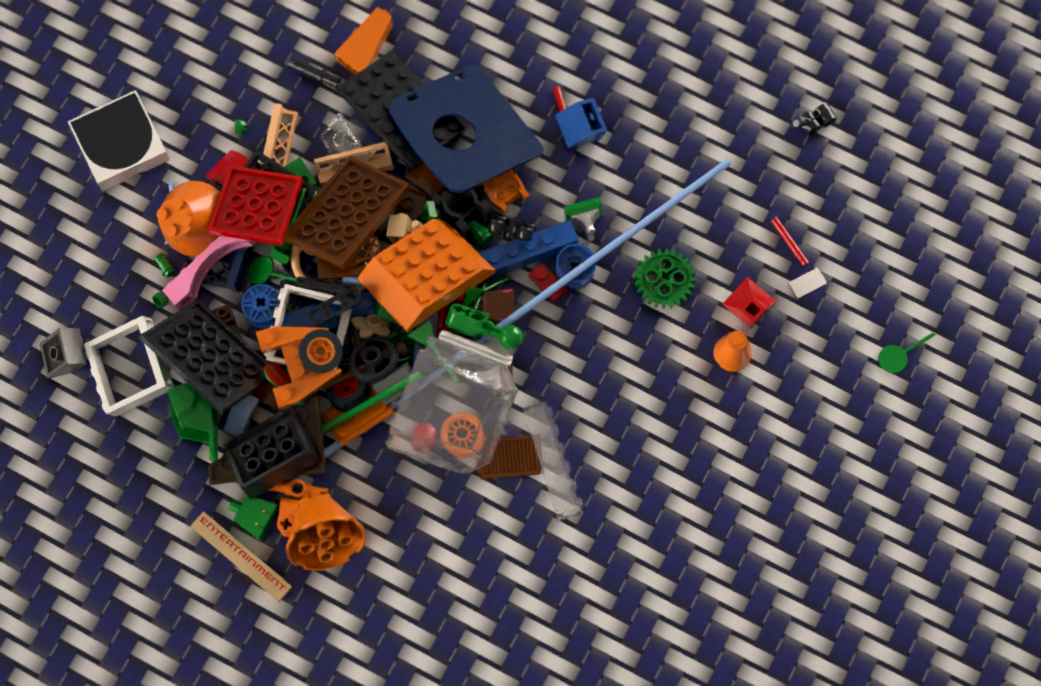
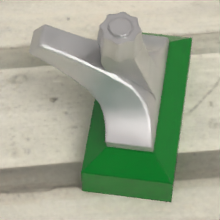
M597 197L564 206L565 221L571 220L572 224L579 225L584 230L588 241L594 240V222L603 215L600 198Z
M274 246L269 255L274 262L273 272L279 274L282 272L284 275L290 276V271L286 264L291 257V251ZM271 275V277H272L273 279H278V278H279V277H276V276H272V275Z

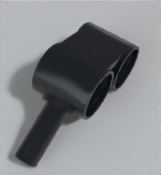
M823 103L813 112L807 111L798 120H794L793 126L802 127L807 135H811L819 129L833 124L837 117L829 104Z

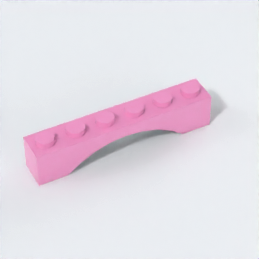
M219 236L209 244L206 250L196 256L194 261L184 268L174 280L170 281L162 291L175 306L183 309L197 299L203 279L217 261L234 250L253 246L256 242Z

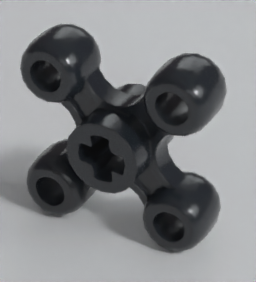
M497 214L490 220L488 230L494 234H502L503 232V236L507 238L531 241L533 233L537 230V225L532 222L523 223L522 219Z

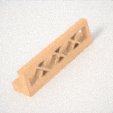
M274 103L263 154L284 167L288 164L298 112L283 110L282 104ZM283 115L292 116V122L285 126L282 122ZM286 131L289 137L281 143L278 137ZM283 148L285 156L278 160L275 152Z
M385 142L314 159L321 188L324 187L343 164L339 163V161L347 159L349 156L383 172L394 170L389 149ZM385 149V153L375 154L377 150ZM361 154H365V155H366L364 158H361V159L357 158L358 155H361ZM325 163L330 164L328 167L320 169L319 165Z

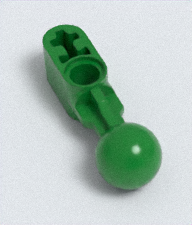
M452 304L450 306L445 321L449 328L474 337L480 334L486 337L493 336L498 338L502 347L509 350L516 349L521 345L523 333L517 326L507 325L501 328L494 325L492 321L487 320L485 315L479 311L461 304Z

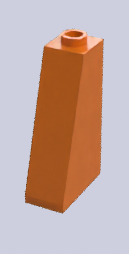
M377 7L335 52L336 61L354 75L375 62L393 26L391 14L387 10Z

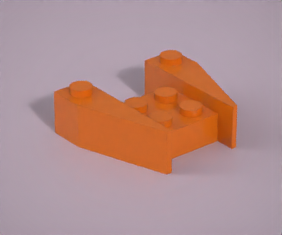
M275 326L256 332L263 354L282 348L292 383L273 388L279 410L301 403L342 374L341 368L326 373L313 372L304 366L299 356L300 343L308 333L319 329L329 331L328 328ZM322 347L317 349L319 355L324 354Z

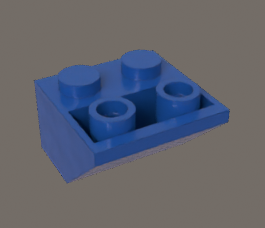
M594 98L576 102L555 115L568 149L602 140L607 132Z

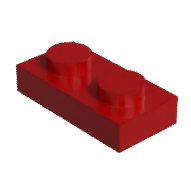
M543 263L528 274V277L542 292L559 280ZM563 286L548 298L554 303L568 289Z

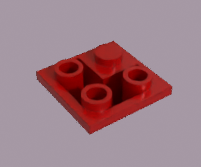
M747 277L722 305L752 329L776 303V300Z

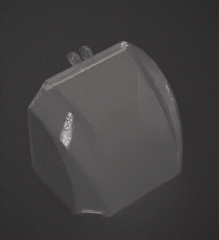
M428 336L426 342L429 344L425 350L421 349L418 353L390 427L389 433H392L393 437L392 442H388L387 448L432 465L466 475L491 463L501 434L507 436L508 432L504 430L505 424L511 425L512 421L507 418L518 389L507 365Z

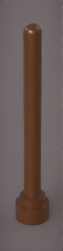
M403 340L396 343L395 346L399 356L402 355L403 357L409 354ZM365 363L357 366L360 372H364L367 368ZM348 370L322 388L327 390L354 377L351 370Z

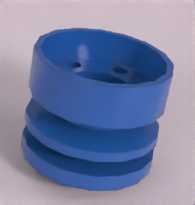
M574 243L564 247L557 256L555 269L557 278L561 279L572 271V267L579 266L593 256L594 253L583 244ZM596 263L564 286L576 290L587 286L594 277Z
M254 285L242 297L241 306L245 318L250 326L257 331L268 329L275 325L276 319L273 318L275 308L279 307L281 300L278 299L279 293L270 285Z

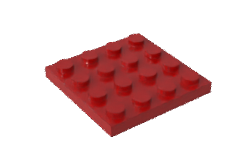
M230 165L207 229L208 233L282 246L303 178L301 176Z

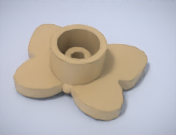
M371 314L367 318H352L351 323L355 329L360 330L359 337L362 339L370 338L373 334L381 337H388L390 335L388 320L377 317L376 314Z

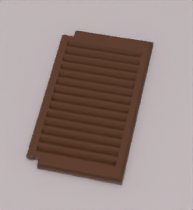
M540 434L485 439L482 448L476 453L477 474H481V480L540 475L539 469H543Z

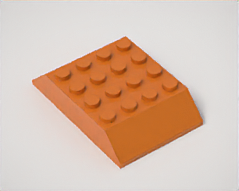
M432 219L374 256L357 280L408 332L466 293L468 287L473 288L496 273V270L447 221Z

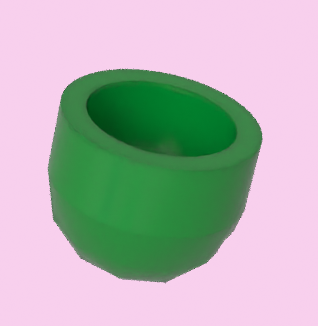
M235 119V134H244L248 130L243 128V126L248 125L244 120Z
M158 292L152 296L153 302L158 308H163L169 302V298L164 292Z

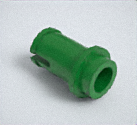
M160 253L154 258V262L162 270L163 276L169 278L176 273V267L171 265L164 253Z

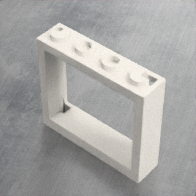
M285 284L284 289L281 288L278 299L281 301L279 307L275 308L273 318L276 321L275 325L271 327H282L290 293L320 301H326L333 297V295ZM335 301V302L332 303V304L341 305V303H340L339 301ZM352 309L341 315L336 336L340 339L342 347ZM276 350L264 353V356H267V361L286 365L284 358L275 356Z
M142 315L84 344L86 349L85 355L91 365V374L96 380V390L103 402L102 408L108 415L118 416L167 393L168 389L174 387L167 364L145 345L157 384L115 403L98 349L140 329L141 334L154 327L151 318Z

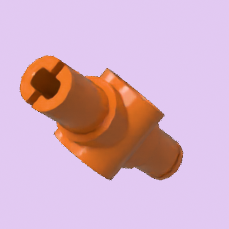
M295 479L292 481L288 480L287 482L283 481L268 491L285 493L286 496H292L294 499L301 500L305 497L310 498L325 493L328 494L329 488L315 487L312 484L305 483L303 480ZM296 486H303L301 493L296 494L293 492Z

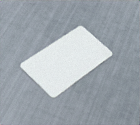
M816 268L790 281L789 284L797 298H800L827 284L820 270Z

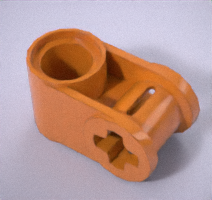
M281 498L277 527L285 537L290 535L296 511L300 505L299 499ZM290 523L291 526H288L287 530H285L283 526H287Z

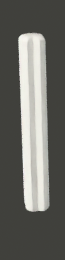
M445 330L440 332L439 340L508 366L512 362L513 357L511 355Z

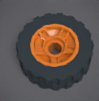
M313 330L302 339L299 346V356L306 368L316 373H326L333 370L340 363L343 355L340 339L328 330ZM318 348H324L325 353L319 355L317 353Z

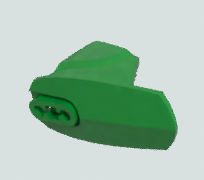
M188 383L168 389L171 403L168 404L167 409L179 437L209 444V460L212 462L218 461L217 410Z

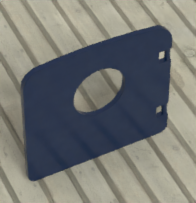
M470 64L459 71L420 86L405 95L402 94L394 98L389 106L390 115L415 152L446 188L455 193L467 192L542 156L544 152V147L483 70L476 64ZM462 74L464 78L457 81L455 77ZM415 95L417 99L410 102L408 98ZM458 117L467 121L474 128L476 140L470 147L463 150L447 149L435 140L432 128L442 118Z

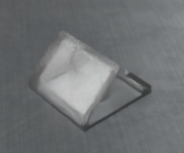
M339 113L319 136L331 155L362 148L360 140L342 113ZM341 159L339 163H344L346 159Z

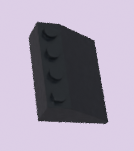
M292 406L223 444L240 488L250 499L257 497L320 461L311 440Z

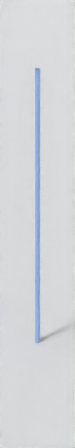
M728 159L722 161L496 326L503 328L512 324L729 167L731 162ZM482 335L480 340L476 339L474 342L483 345L493 336L486 337ZM463 349L447 360L446 363L451 368L472 352ZM442 364L420 380L416 391L409 395L406 392L394 404L389 402L392 409L396 408L447 371V369ZM338 440L324 449L325 458L342 447ZM292 476L291 478L295 480L300 476Z

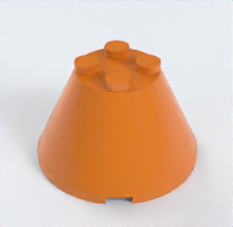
M201 181L181 183L168 193L160 209L157 211L162 234L167 243L177 252L186 256L196 257L219 237V235L209 234L207 231L220 195V191L214 186Z
M325 493L310 498L305 497L300 500V505L296 511L286 546L287 556L292 564L295 566L297 564L301 565L305 570L331 569L350 560L349 557L356 551L359 553L365 544L366 534L363 526L332 499L330 494Z

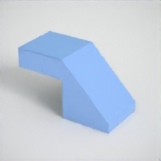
M249 395L234 405L229 413L224 432L234 437L245 433L251 424L250 416L258 405L259 399Z

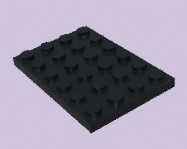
M391 50L338 86L336 91L410 170H413L423 162L396 125L389 113V106L394 98L402 94L405 95L424 84ZM415 95L408 98L410 102L417 99ZM455 117L442 118L432 128L435 140L443 147L465 131V127Z
M199 299L140 336V340L220 414H223L270 382L264 374V367L269 362Z

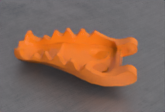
M512 170L483 184L488 198L503 214L509 211L507 205L519 197H522L524 200L530 197L520 178Z

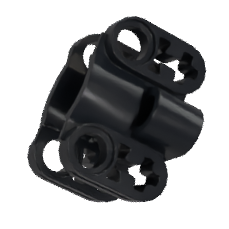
M471 189L464 193L454 192L459 200L450 208L447 206L446 199L443 200L437 193L432 194L429 197V201H434L440 220L452 223L451 226L467 242L473 238L472 229L468 227L470 221L479 218L484 225L488 226L490 220L494 218L493 210L485 201L484 194L481 191ZM461 211H466L465 214L460 215Z

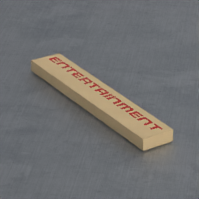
M204 511L190 526L278 602L292 589L289 583Z

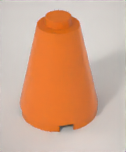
M734 331L721 337L716 342L713 355L715 361H717L722 369L736 372L749 364L752 357V349L746 335L741 331Z

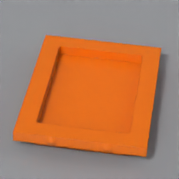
M372 382L369 383L371 388V395L369 396V399L377 395V392L372 386ZM381 401L330 431L343 447L394 414V411L389 403L384 405ZM332 406L321 413V416L328 423L344 413L337 411Z

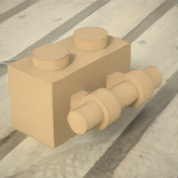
M404 213L390 215L386 236L394 244L423 226V224L417 220L412 221Z

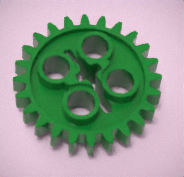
M666 248L665 253L658 249L657 254L651 251L650 257L645 255L644 261H639L640 267H636V272L639 274L634 276V279L638 280L635 282V287H640L637 291L638 294L644 293L642 300L649 299L648 305L655 302V308L662 304V309H665L666 304H668L670 309H672L673 303L679 307L680 300L686 302V296L691 297L692 292L690 290L695 288L693 283H696V278L693 276H695L696 271H690L693 268V264L687 265L689 258L683 260V253L676 256V250H673L670 254L668 248ZM667 263L670 265V268L664 269L661 264ZM654 275L657 279L651 281L647 276ZM669 276V279H668V280H667V279H664V280L661 282L662 277H663V278H667V277ZM681 277L683 282L678 283L674 278ZM665 288L669 291V293L662 294L660 292V289Z

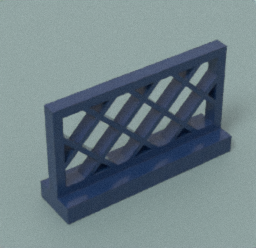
M254 245L234 250L222 257L215 264L221 261L224 268L217 273H214L211 268L212 276L203 279L202 284L231 289L232 292L240 293ZM233 255V263L226 266L223 260ZM227 272L229 275L227 282H219L217 277Z

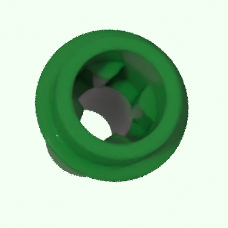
M475 220L468 223V227L472 229L473 237L478 245L485 247L492 242L494 236L487 228Z

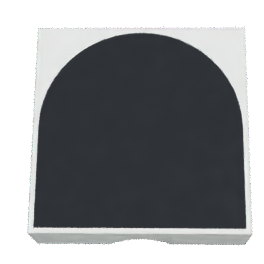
M136 90L68 121L102 192L126 181L137 173L148 171L170 160Z

